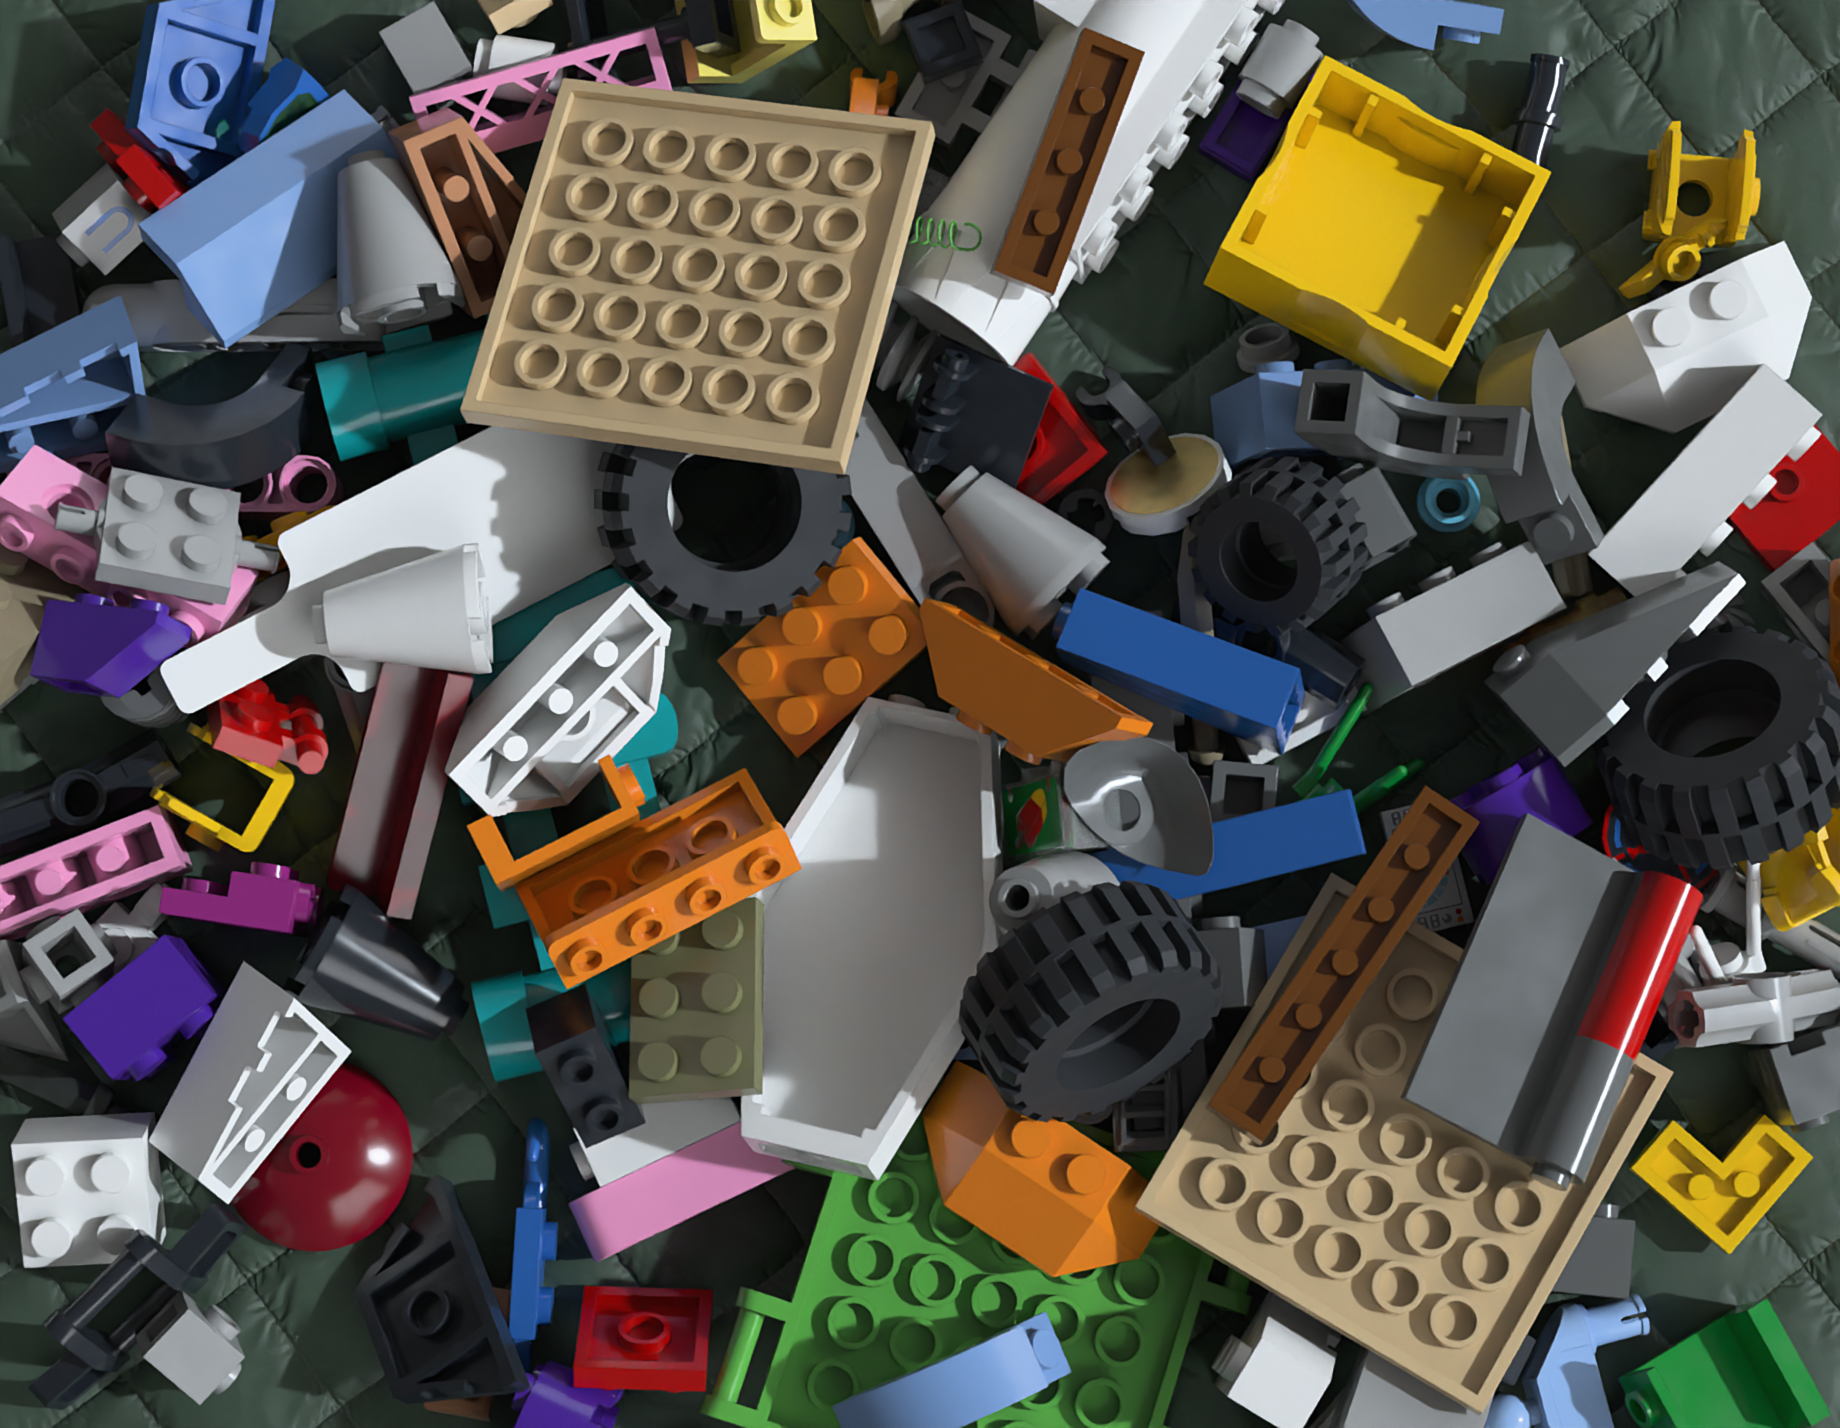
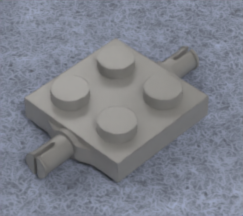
M115 467L111 469L106 498L100 504L98 511L59 502L54 530L56 531L62 530L93 537V544L98 555L95 580L226 605L231 589L232 575L236 571L237 565L275 573L280 556L278 545L273 546L242 539V532L238 525L241 493Z

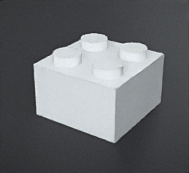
M155 1112L25 1119L11 1144L24 1268L111 1264L126 1249L124 1242L137 1229L144 1230L162 1245L166 1235L159 1153L158 1149L148 1141L156 1127Z

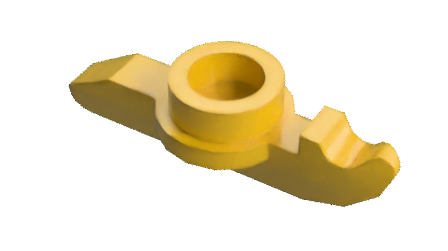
M1724 218L1711 219L1691 228L1682 236L1674 235L1663 240L1657 247L1653 260L1625 281L1618 289L1623 296L1630 299L1651 291L1664 279L1671 282L1690 279L1700 267L1701 256L1699 251L1705 246L1712 247L1715 244L1717 235L1727 229L1728 222Z

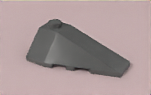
M1718 561L1538 637L1525 647L1518 645L1511 648L1496 661L1493 666L1494 673L1484 683L1526 734L1562 766L1566 767L1612 728L1629 710L1622 698L1634 685L1644 680L1655 682L1668 668V665L1665 663L1668 656L1667 650L1675 641L1677 643L1687 642L1698 636L1746 582L1739 573Z

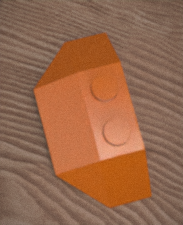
M924 598L919 612L938 696L960 709L956 719L962 724L986 735H991L994 730L1007 738L1008 741L1004 748L1012 755L1034 765H1040L1043 758L1067 762L1079 750L1097 742L1109 740L1125 741L1148 735L1153 723L1144 717L1139 716L961 607Z
M958 1060L954 1062L920 1115L924 1133H926L942 1205L1050 1277L1139 1259L1160 1226L1134 1210L1149 1182L1130 1165L1065 1122H1059L1053 1118L1048 1122L1036 1121L1014 1112L1007 1107L987 1075Z

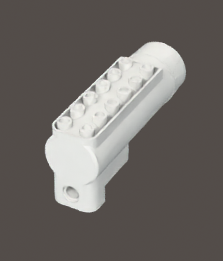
M1033 0L1039 39L1044 41L949 183L930 208L921 215L923 218V230L919 238L921 242L927 241L926 226L928 220L932 217L935 226L930 240L933 244L939 241L937 230L941 219H944L946 223V230L942 240L944 245L950 243L949 227L953 220L957 223L956 237L953 241L954 246L973 248L977 245L979 234L974 227L965 226L964 223L967 222L979 227L982 233L981 244L976 250L967 252L955 250L951 245L948 248H943L940 244L932 247L929 242L923 246L918 241L914 244L907 243L892 300L898 302V306L910 316H917L919 318L918 322L928 330L933 331L935 329L940 334L1013 366L1048 313L1056 310L1059 300L1070 281L1074 279L1083 284L1091 270L1100 274L1109 264L1119 246V241L1114 236L1126 218L1135 222L1144 212L1154 194V189L1149 184L1161 166L1170 170L1179 160L1189 141V137L1184 132L1196 114L1205 118L1211 112L1224 89V85L1219 83V80L1231 62L1240 66L1246 60L1259 36V33L1255 32L1254 28L1266 11L1273 15L1276 14L1285 0ZM1086 27L1142 50L1145 54L1055 294L1047 297L992 275L990 271L1080 32ZM930 222L929 235L931 232L932 222ZM943 222L941 224L940 235L942 234ZM953 224V227H952V236H953V232H954V224ZM915 233L911 237L910 241H914L916 239Z

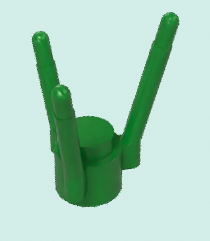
M1366 682L1361 686L1309 770L1292 786L1301 796L1298 801L1344 790L1333 778L1329 779L1324 785L1318 781L1374 691L1372 683ZM1418 757L1405 766L1399 765L1355 795L1353 800L1357 815L1425 767V760Z

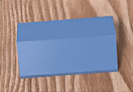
M344 89L138 224L142 240L180 279L187 309L225 349L337 274V174L342 169L348 167L347 159L361 152L381 150L385 152L386 158L399 160L395 148L384 129Z

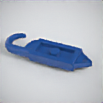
M539 1117L530 1119L527 1124L522 1205L516 1208L509 1332L512 1339H514V1345L524 1371L531 1374L534 1340L540 1337L541 1326L552 1325L554 1287L543 1286L545 1260H556L558 1246V1222L547 1221L550 1169L549 1131L546 1122Z

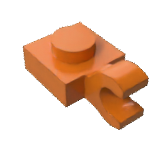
M854 68L850 74L849 112L889 116V108L894 106L897 100V73L895 71H887L886 80L879 83V79L863 78V68Z

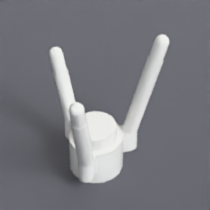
M1747 860L1746 950L1742 951L1736 944L1729 942L1710 946L1700 926L1693 925L1689 933L1694 944L1690 959L1699 980H1702L1704 987L1732 983L1731 977L1734 975L1759 973L1766 969L1761 951L1760 863L1751 865L1750 861Z

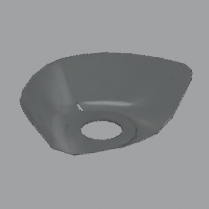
M1143 737L1125 741H1100L1079 750L1067 761L1064 767L1063 790L1071 807L1084 823L1105 843L1136 861L1163 870L1194 876H1202L1208 873L1214 857V835L1209 804L1199 777L1189 763L1169 745ZM1146 769H1149L1146 776L1142 777L1143 772ZM1115 790H1125L1131 793L1139 805L1138 821L1131 829L1126 831L1117 830L1112 827L1104 815L1106 797Z

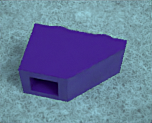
M76 593L74 602L47 600L30 676L64 692L120 698L188 643L192 628L168 616L170 607L146 599H131L129 608L114 606V602L110 599L87 593Z

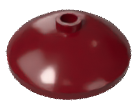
M343 1062L234 1196L231 1203L244 1221L266 1239L287 1248L312 1252L328 1251L354 1244L366 1238L382 1226L400 1204L410 1181L413 1167V1141L408 1120L401 1105L390 1090L376 1077L355 1065ZM308 1142L316 1144L321 1150V1160L312 1168L303 1165L299 1158L300 1149Z

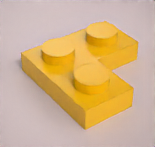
M1765 1114L1758 1115L1721 1160L1716 1158L1674 1120H1668L1630 1164L1628 1169L1723 1253L1730 1255L1813 1159V1156Z

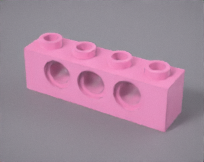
M34 444L0 485V543L3 546L26 555L54 571L58 577L68 583L76 584L94 595L112 600L114 606L129 608L131 599L135 598L167 605L170 607L168 616L192 628L190 641L183 648L189 649L236 625L246 612L259 575L258 571L250 567L237 565L236 571L232 575L231 589L226 605L95 580L98 555L93 544V537L62 530L56 531L54 526L59 502L98 511L100 504L106 498L107 485Z
M157 805L1 865L0 941H14L22 938L41 922L52 916L58 915L61 919L77 908L81 914L151 888L156 882L161 884L194 871L173 812Z

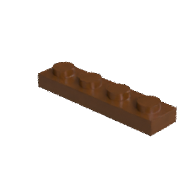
M1086 27L1080 32L990 274L1047 297L1055 294L1144 57V51Z

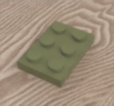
M756 897L745 898L631 957L629 1099L635 1103L649 1104L761 1095L763 1093L764 904Z

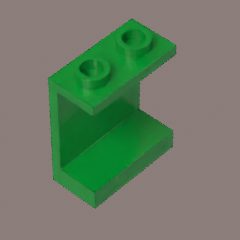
M1767 1298L1736 1306L1618 1378L1626 1393V1407L1634 1421L1643 1428L1812 1427L1831 1415Z

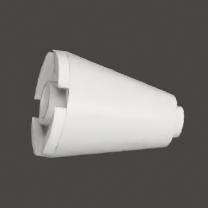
M479 543L462 544L324 591L323 604L312 606V623L316 644L327 643L330 655L335 657L474 674L491 673L492 667L490 663H493L494 659L489 597L485 595L483 582H478V578L486 577L485 564Z

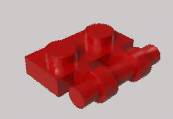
M257 679L206 706L212 748L270 768H274L277 760L299 766L301 771L306 774H315L323 768L329 750L326 735L322 731L323 720L321 710L312 702L310 697L301 694L296 695L290 699L288 705L276 702L274 690L269 689L262 680Z

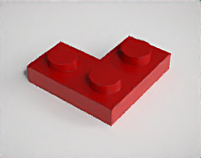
M107 108L90 124V127L103 140L96 147V150L121 176L127 173L129 177L122 183V186L145 211L149 212L151 210L153 213H156L188 192L189 190L165 166L125 130L126 121Z

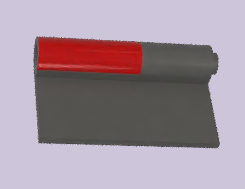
M1522 814L1400 1098L1531 1166L1530 1177L1543 1185L1556 1190L1567 1191L1570 1183L1584 1184L1703 901V894L1690 884L1656 871L1635 872L1531 814Z

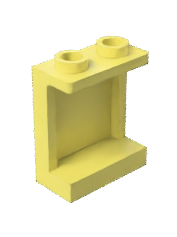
M675 0L677 15H680L682 8L686 6L685 0ZM733 0L741 53L716 58L694 49L688 39L682 40L681 45L687 83H743L815 42L817 35L811 0Z

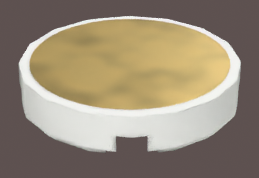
M1183 433L1168 436L1176 453L1158 467H1155L1139 449L1130 454L1119 463L1108 478L1104 494L1115 520H1119L1122 528L1130 533L1149 536L1177 532L1190 525L1187 517L1197 513L1200 510L1199 507L1209 496L1231 480L1232 471L1219 443L1205 435Z

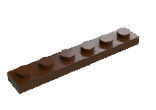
M1425 785L1206 1106L1207 1110L1261 1146L1480 821Z

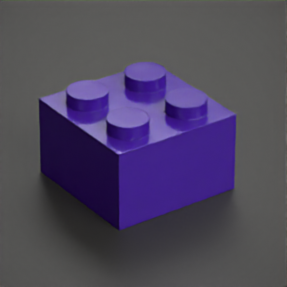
M164 934L62 1019L111 1079L139 1081L145 1078L149 1082L162 1074L178 1059L173 1049L185 1039H190L193 1036L198 1041L203 1039L228 989L188 940Z

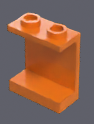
M610 754L598 760L600 773L618 807L617 810L514 861L491 814L467 825L501 893L640 822V814L637 807L646 803L644 800L645 795L628 763L616 768Z

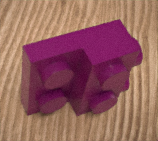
M252 862L250 873L232 871L229 886L212 881L183 877L181 890L163 887L159 913L180 919L307 938L308 926H317L319 924L324 901V888L315 887L314 884L299 882L300 871L291 870L290 867Z

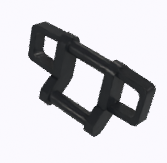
M214 1203L201 1215L172 1250L165 1249L144 1230L137 1229L124 1242L126 1249L65 1310L56 1309L43 1322L51 1335L70 1351L34 1381L28 1389L46 1408L64 1410L109 1373H116L131 1358L128 1351L137 1343L136 1336L178 1291L185 1292L186 1294H196L209 1281L208 1275L244 1233L247 1225L229 1207ZM144 1267H147L163 1280L110 1334L105 1331L85 1328Z

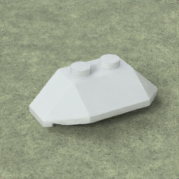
M1782 241L1743 257L1628 312L1560 348V351L1576 380L1574 388L1585 408L1601 413L1605 412L1631 422L1674 434L1716 414L1763 363L1767 364L1783 380L1788 379L1812 296L1785 241Z
M627 583L556 615L466 709L444 772L487 815L491 814L492 817L506 815L507 812L533 811L568 805L600 772L598 760L609 754L613 758L657 712L664 672L665 646L669 644L671 628L635 589Z

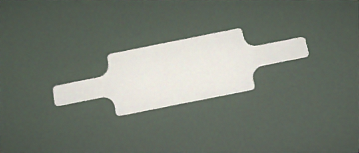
M491 426L283 532L278 538V546L290 571L289 587L283 598L275 605L173 656L161 665V675L177 706L184 713H193L282 666L310 654L323 655L334 660L341 667L350 686L355 691L364 692L374 687L381 662L331 656L327 643L316 644L312 623V606L323 604V593L326 590L462 544L479 543L481 547L486 577L478 578V582H483L485 595L490 600L492 625L610 565L615 556L611 548L602 546L597 527L604 525L602 510L594 509V489L602 490L605 472L597 470L603 452L612 453L616 443ZM688 453L681 462L694 454ZM670 483L668 515L671 527L675 531L681 527L683 517L673 498Z

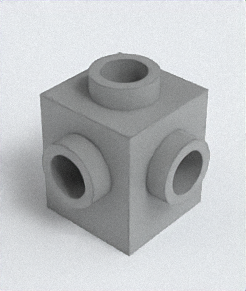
M78 908L61 919L58 915H55L41 922L26 935L27 941L22 944V964L25 968L18 972L38 1004L49 1000L58 1014H61L73 1005L76 1008L113 977L115 964L113 957L117 955L113 942L97 922L89 925ZM62 962H73L79 969L63 979L56 967Z

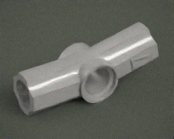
M1831 969L1734 975L1731 977L1732 983L1678 990L1674 1002L1668 1006L1669 1029L1678 1037L1680 1046L1699 1048L1717 1044H1728L1730 1042L1740 1044L1789 1042L1794 1040V1032L1835 1023L1836 1016L1840 1012V983L1834 978Z

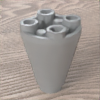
M972 465L965 469L935 500L946 511L942 516L943 520L1005 625L1016 637L1024 632L1033 641L1057 617L1062 607V604L1057 599L1068 588L1077 596L1079 589H1086L1110 562L1102 554L1107 547L1098 538L986 472L981 476Z

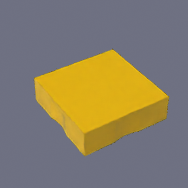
M1325 55L1291 116L1264 173L1256 180L1222 242L1203 284L1425 400L1432 401L1452 368L1488 297L1490 287L1517 241L1551 171L1471 130L1462 129L1436 119L1421 110L1402 94Z

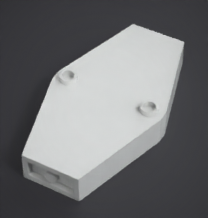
M893 694L888 697V700L867 697L784 828L802 869L747 897H756L764 904L763 1093L761 1095L741 1096V1136L754 1152L878 1181L965 1040L962 1034V1027L959 1024L960 1000L963 999V988L968 977L976 976L977 963L986 952H993L1000 945L999 939L1003 936L989 907V895L992 885L1003 873L1000 743L995 731L993 730L991 735H986L962 724L956 719L960 710L956 707L950 708L949 713L925 709V705L922 702L904 695Z

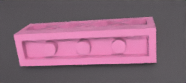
M653 26L410 95L409 99L416 120L428 115L426 106L450 99L474 111L468 124L493 153H498L544 139L557 96L548 92L547 89L559 68L575 64L596 76L594 82L605 81L611 84L673 90L655 27ZM646 44L654 75L624 83L608 74L620 51ZM608 55L601 70L586 62L590 59ZM547 72L540 87L524 79ZM514 82L535 94L527 111L502 118L486 109L496 87L502 84ZM486 89L479 104L464 97V95ZM542 98L552 103L549 106L538 107ZM481 116L490 120L489 122L476 125Z

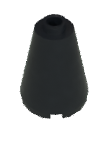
M343 883L339 888V896L344 904L331 899L321 915L319 924L314 926L296 959L303 966L295 980L287 977L283 990L301 1004L426 1040L435 1041L441 1032L452 1036L469 1007V1002L461 998L465 985L391 918L386 916L361 891L347 883Z

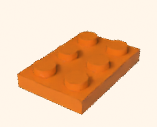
M861 537L852 539L841 549L842 553L834 568L823 565L814 573L821 580L822 585L810 597L798 595L792 600L794 609L778 617L767 615L717 660L797 759L806 755L862 706L867 697H872L927 649L919 607Z

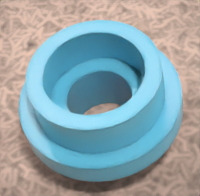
M1427 477L1417 492V511L1421 520L1432 530L1446 534L1456 533L1467 528L1476 518L1480 509V493L1470 477H1468V481ZM1445 491L1453 493L1459 502L1457 511L1453 513L1442 512L1436 504V497L1439 493Z

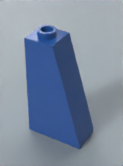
M1083 588L1079 589L1073 605L1067 602L1062 605L1053 626L1052 639L1058 641L1056 649L1062 662L1271 752L1283 755L1305 699L1300 668Z

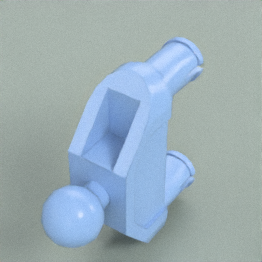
M1632 1294L1629 1296V1299H1620L1587 1309L1582 1304L1574 1302L1559 1306L1544 1326L1521 1377L1527 1400H1523L1520 1396L1512 1393H1500L1494 1396L1484 1428H1531L1532 1425H1534V1428H1614L1594 1354L1596 1353L1597 1346L1649 1333L1648 1317L1642 1319L1634 1317L1621 1321L1623 1317L1646 1311L1640 1296Z

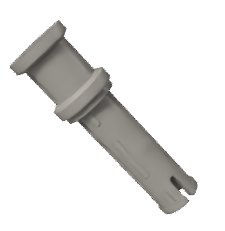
M1734 863L1733 869H1719L1715 877L1708 881L1702 892L1703 901L1699 909L1705 913L1715 910L1744 927L1746 936V877L1737 872V864ZM1761 887V898L1764 897V894H1763V891H1762V890H1763L1762 887ZM1761 902V941L1767 938L1819 969H1831L1833 976L1840 980V934L1812 919L1786 932H1781L1773 926Z

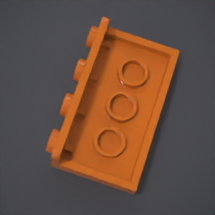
M743 768L514 885L561 980L568 990L801 870L802 867L787 833L782 825L776 821L746 768Z

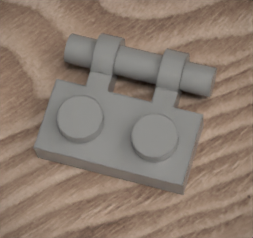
M967 11L965 12L983 55V63L924 85L918 72L895 112V117L932 121L935 132L934 141L949 150L961 129L970 132L977 138L976 141L978 140L1037 53L1034 50L1028 49L1018 68L1004 61L1002 58L1011 44L1012 36ZM989 80L1005 89L990 116L974 108Z

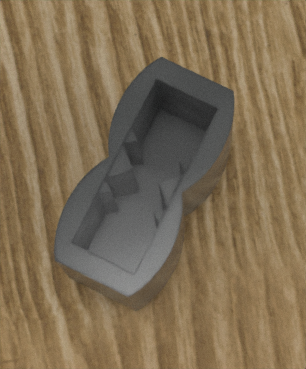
M1358 463L1336 475L1345 485L1340 490L1346 500L1354 497L1361 509L1354 515L1356 521L1366 522L1368 536L1359 544L1368 548L1367 562L1359 568L1361 572L1370 569L1409 545V541L1417 533L1378 467L1366 472L1361 463Z

